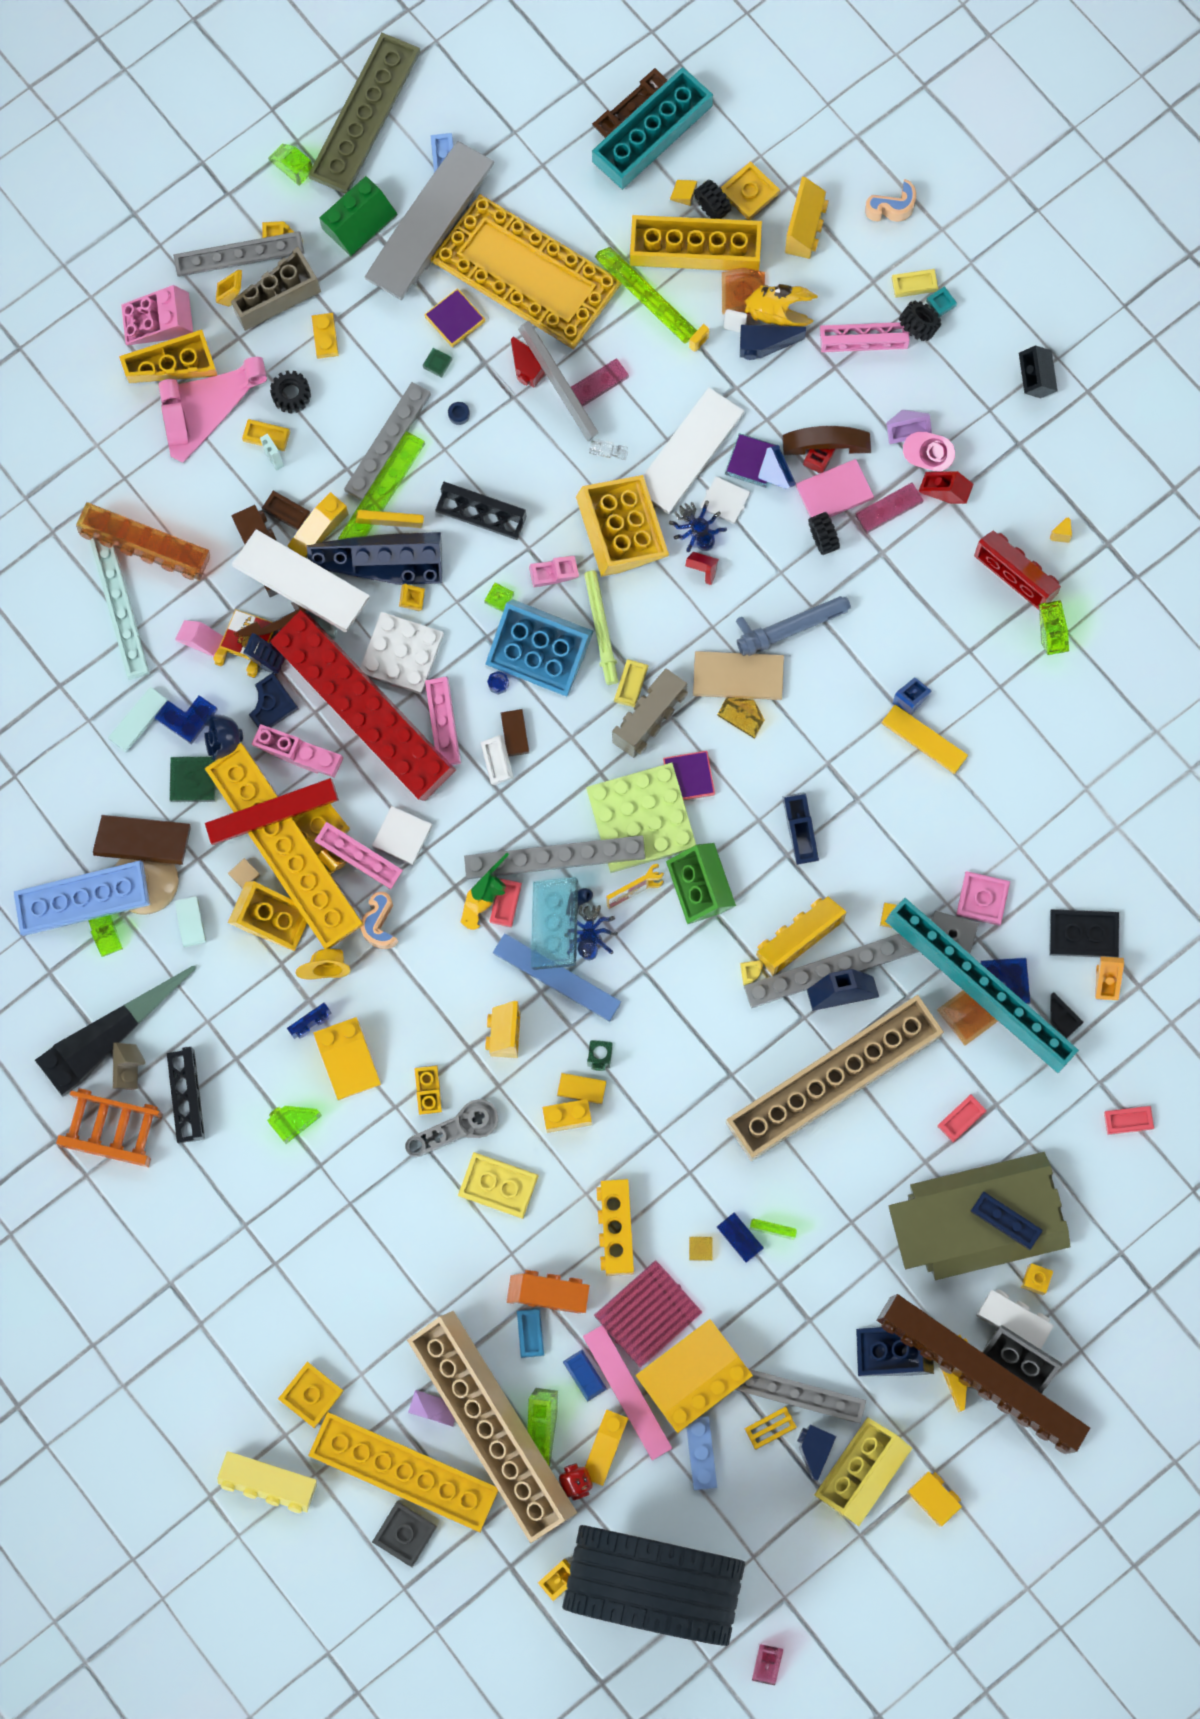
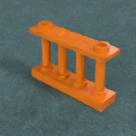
M78 1088V1092L70 1091V1095L78 1099L69 1133H66L65 1136L58 1135L57 1145L149 1168L151 1158L145 1155L146 1151L144 1149L153 1117L162 1119L163 1114L157 1111L158 1107L144 1104V1107L101 1098L93 1096L91 1091ZM87 1101L100 1104L91 1138H88V1141L79 1140L78 1132ZM109 1106L122 1109L114 1141L110 1143V1147L101 1145L102 1141H100ZM130 1113L144 1114L135 1149L133 1148L132 1152L123 1150L124 1146H122Z

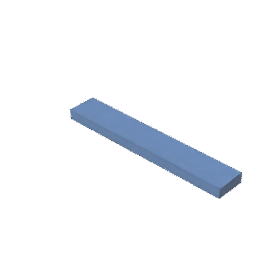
M505 933L493 951L494 955L609 1022L621 1004L620 1000Z

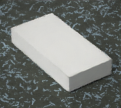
M498 735L481 742L491 784L497 785L513 779L514 776L504 737Z

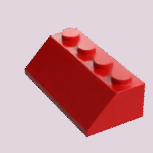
M993 530L981 538L977 544L974 557L1042 612L1059 593L1061 588L1059 581L1054 576H1048L1044 573L1042 567L1037 562H1031L1026 558L1025 553L1020 548H1014L1008 543V539L1002 533H996Z

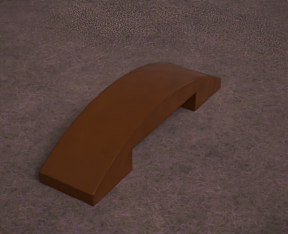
M654 68L639 81L640 85L613 110H607L592 123V126L606 138L668 80Z
M817 426L783 434V455H805L806 449L849 448V454L871 453L870 433L856 428Z
M291 602L295 611L263 628H260L257 621L234 632L235 637L244 638L250 637L252 633L261 636L283 628L300 610L305 612L306 609Z

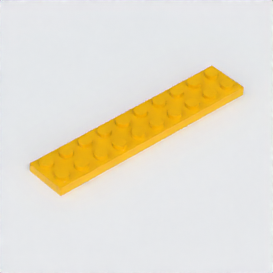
M242 743L238 744L235 751L231 754L217 759L205 768L233 812L278 797ZM292 817L248 833L324 949L332 948L364 925Z

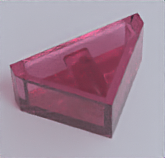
M758 1643L752 1681L775 1686L783 1648Z

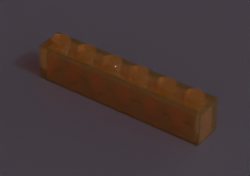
M86 502L76 524L79 535L85 539L91 540L93 538L100 541V544L105 547H116L128 556L134 554L141 557L140 559L148 564H153L154 562L161 565L166 571L182 573L181 575L189 580H201L210 560V552L205 548Z

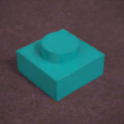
M945 286L927 297L926 300L929 306L934 309V312L938 313V318L957 306V302Z

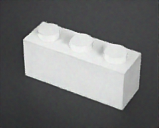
M999 1289L996 1292L991 1290L976 1316L996 1328L1000 1325L1005 1326L1041 1349L1054 1326L1049 1323L1051 1319L1041 1313L1033 1314L1029 1311L1030 1307L1020 1301H1017V1303L1012 1302L1008 1299L1009 1295Z

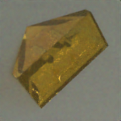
M727 697L717 716L754 739L765 721L755 700Z

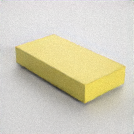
M935 269L895 274L891 278L895 298L938 291Z
M627 659L614 702L635 707L644 683L648 665Z

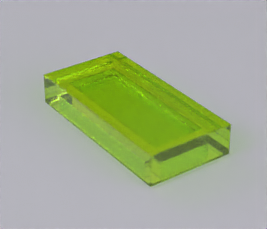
M754 1218L751 1219L749 1227L750 1230L791 1240L795 1239L797 1232L795 1228Z

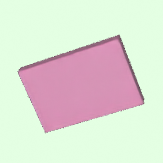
M856 459L796 483V488L810 518L823 512H827L830 518L874 499L873 493Z

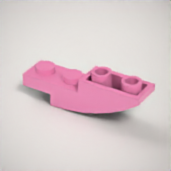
M261 724L252 742L253 746L284 761L318 774L320 772L334 778L343 760L340 754L303 742L298 737Z

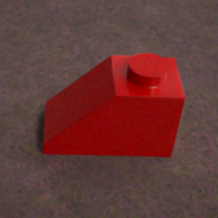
M513 336L511 338V347L517 379L523 385L527 386L529 384L534 388L545 372L529 346Z
M958 471L925 472L919 492L950 504H966L974 484Z

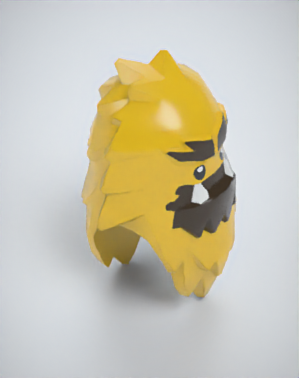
M778 284L771 287L761 285L745 300L746 308L744 313H750L755 321L760 320L767 324L803 327L811 324L814 320L808 318L807 315L790 310L788 306L796 301H811L818 298V296L801 286Z

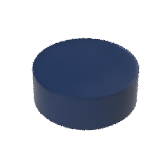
M463 402L451 404L448 408L449 420L456 425L466 423L470 417L468 406Z

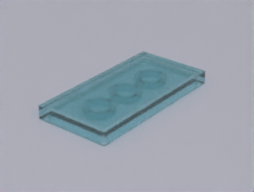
M576 877L533 882L531 968L533 970L576 966L578 879Z

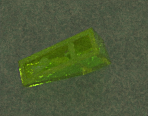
M535 1388L528 1399L527 1431L550 1467L558 1412V1391Z

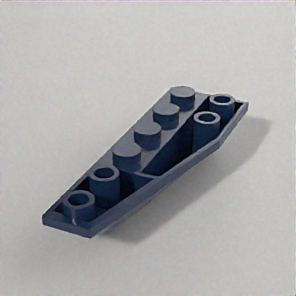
M441 532L372 535L307 545L308 560L330 572L397 585L442 583Z

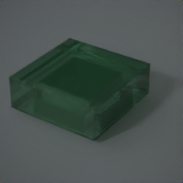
M432 348L422 366L424 369L442 378L452 361V357Z

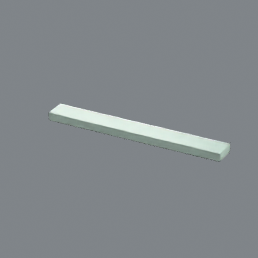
M103 511L85 516L83 518L127 678L132 680L149 675V668L106 513Z

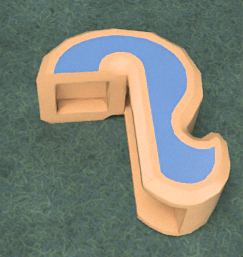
M904 179L901 198L871 195L866 201V216L870 220L877 222L881 220L882 214L892 221L906 220L912 215L915 207L916 189L911 181Z
M386 892L374 893L369 900L370 907L374 909L367 912L361 919L364 924L360 927L365 940L379 949L393 948L398 943V939L380 930L393 907L392 900Z

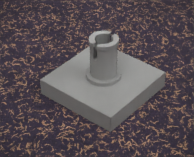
M935 910L932 921L970 954L979 923Z

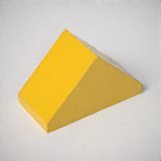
M566 1558L538 1582L552 1601L568 1588L566 1586L568 1576H570L571 1564Z

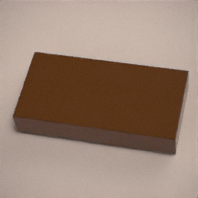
M274 490L262 506L264 512L297 531L311 514L309 510Z
M523 710L500 712L508 757L529 754Z

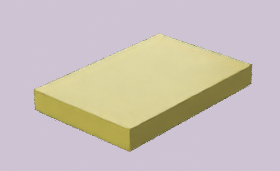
M473 1152L458 1196L523 1219L539 1175Z

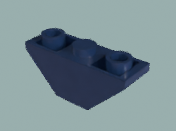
M854 969L829 973L807 989L812 1011L879 998L874 977Z

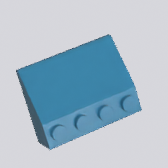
M512 599L505 605L485 665L567 697L585 657L594 631Z

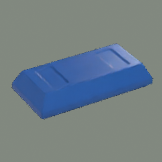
M583 1350L563 1361L587 1402L607 1390Z

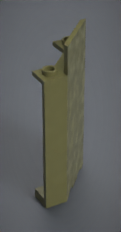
M1045 1152L910 1184L911 1194H908L907 1201L888 1205L905 1270L926 1265L927 1271L932 1272L936 1281L1070 1248L1068 1226L1063 1219L1058 1190L1054 1187L1052 1168ZM983 1191L1043 1230L1031 1250H1028L970 1212Z

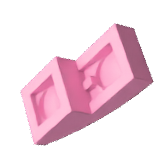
M575 556L553 558L550 562L534 563L529 566L533 588L557 584L579 577Z

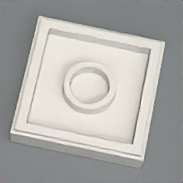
M391 806L372 847L414 865L432 828V824Z

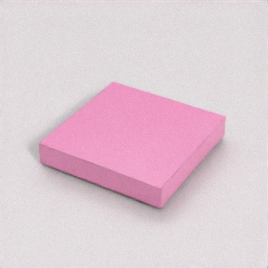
M966 871L956 916L1000 926L1010 881Z

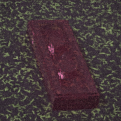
M616 358L571 386V389L581 405L585 406L628 379L629 375Z
M910 483L857 512L855 517L867 534L922 504L924 500L914 484Z

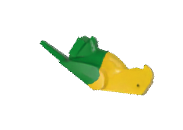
M508 852L468 891L460 921L467 929L475 930L479 928L480 925L477 924L479 913L484 912L491 906L496 895L505 894L506 885L492 873L508 857Z

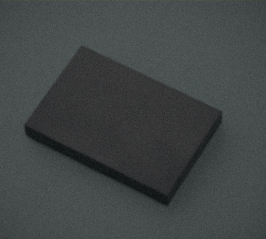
M1051 909L1049 955L1119 957V912Z

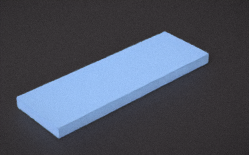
M141 860L14 891L19 930L22 936L150 905L144 865Z

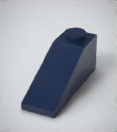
M741 325L739 357L746 360H755L805 339L806 327Z

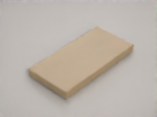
M695 651L693 696L782 700L784 655L753 654L751 656H743L741 653Z

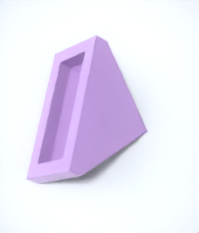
M901 410L886 423L889 444L903 442L912 433L918 431L932 433L929 413Z
M415 1390L408 1413L453 1427L455 1418L442 1398Z

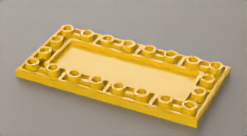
M481 194L478 195L431 258V262L526 321H530L531 324L573 350L622 285V280Z

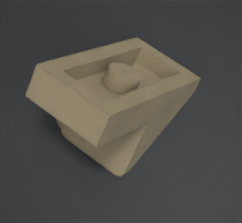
M113 1043V1089H138V1066L144 1065L145 1060L136 1044Z

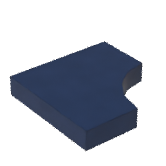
M271 673L255 684L258 691V702L249 716L258 729L260 724L272 728L299 709L274 673Z

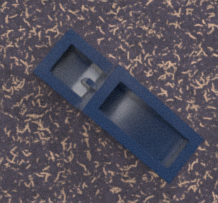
M806 793L782 796L796 864L819 861Z

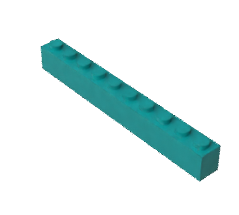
M904 898L891 911L885 921L1055 1072L1059 1073L1079 1051L908 899Z

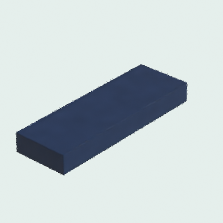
M984 1191L970 1211L1028 1250L1032 1249L1043 1231Z

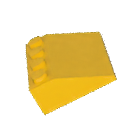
M643 475L581 487L576 495V500L601 577L622 573L669 556Z
M709 1319L635 1376L675 1431L679 1433L753 1375L712 1320Z

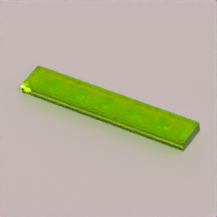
M611 247L597 252L595 258L684 344L689 342V339L697 331L696 328Z
M407 431L404 433L338 537V540L363 537L369 534L374 525L356 523L357 511L383 512L424 447V440Z

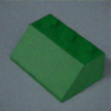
M365 176L321 215L319 220L321 228L351 257L398 214L383 192Z

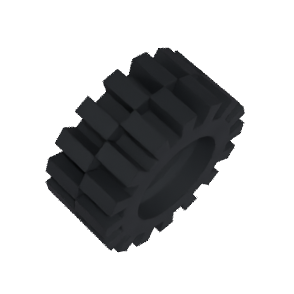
M707 180L694 190L695 199L698 200L697 203L701 205V209L711 219H722L732 211V206L729 204L730 201L726 198V194L712 180Z
M914 300L909 302L899 317L900 325L904 326L905 332H910V336L914 335L915 339L918 340L920 338L921 341H929L940 328L941 318H938L939 315L934 313L933 308H928V304L923 305V302Z
M288 370L285 371V375L281 372L278 374L279 378L275 377L273 379L274 383L270 385L273 402L282 412H285V410L288 413H292V410H295L296 413L300 412L299 408H306L305 403L309 404L311 390L308 381L301 373L297 375V371H293L290 374ZM294 385L299 389V393L295 398L287 399L282 395L283 389L286 386Z
M827 512L808 519V524L811 528L810 532L821 555L840 549L839 538L834 529L835 526L832 524V520Z

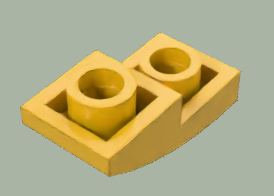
M438 1066L414 1068L419 1115L442 1112Z

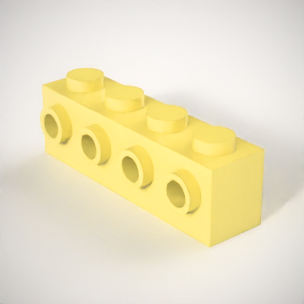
M229 1451L226 1452L217 1477L218 1484L224 1490L231 1492L234 1489L242 1491L246 1497L252 1499L260 1497L266 1499L265 1501L268 1504L274 1506L282 1504L288 1506V1509L295 1513L308 1512L317 1487L316 1479Z

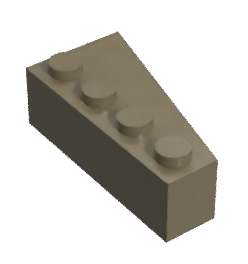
M296 247L292 251L293 254L288 258H283L279 261L278 266L271 272L267 271L262 275V279L255 285L251 284L231 301L235 315L245 331L321 292L318 279L299 247Z
M665 668L647 691L649 695L647 697L643 695L637 701L634 713L628 712L623 717V722L620 725L621 728L616 726L612 730V743L633 758L637 754L641 755L648 746L646 743L651 736L655 737L660 731L662 721L664 719L668 720L675 711L673 708L677 702L681 703L687 696V683Z

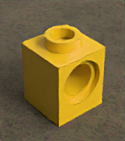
M1032 1263L1029 1264L1021 1288L1043 1296L1047 1292L1053 1271Z

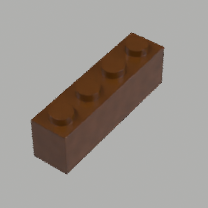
M256 505L231 515L244 545L256 529L276 541L272 529L267 530L264 524L268 521L263 510L258 511ZM264 585L269 597L279 594Z

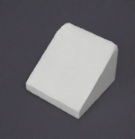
M727 309L725 312L724 329L740 332L741 325H746L747 314Z

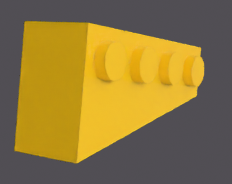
M202 329L119 356L128 383L217 376Z

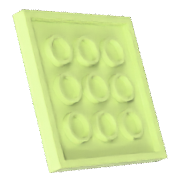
M672 763L586 787L601 840L642 835L644 837L646 859L608 863L610 873L676 855L696 845Z

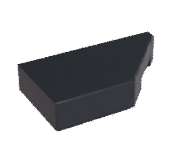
M1054 992L1050 995V1023L1067 1039L1084 1022Z

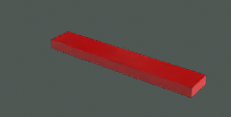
M329 778L206 822L205 827L210 843L215 845L339 801L333 780Z

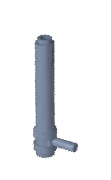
M839 596L763 629L758 628L753 631L744 617H739L736 623L744 635L737 639L738 649L743 656L756 654L757 650L763 651L769 648L771 644L847 613L848 609L851 608L850 602L846 596Z

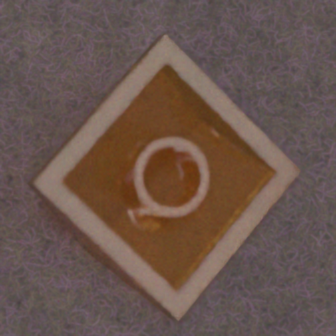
M747 268L722 272V314H725L727 309L744 313L746 308L745 300L757 288L765 285V272Z
M964 990L937 1009L964 1046L998 1022Z

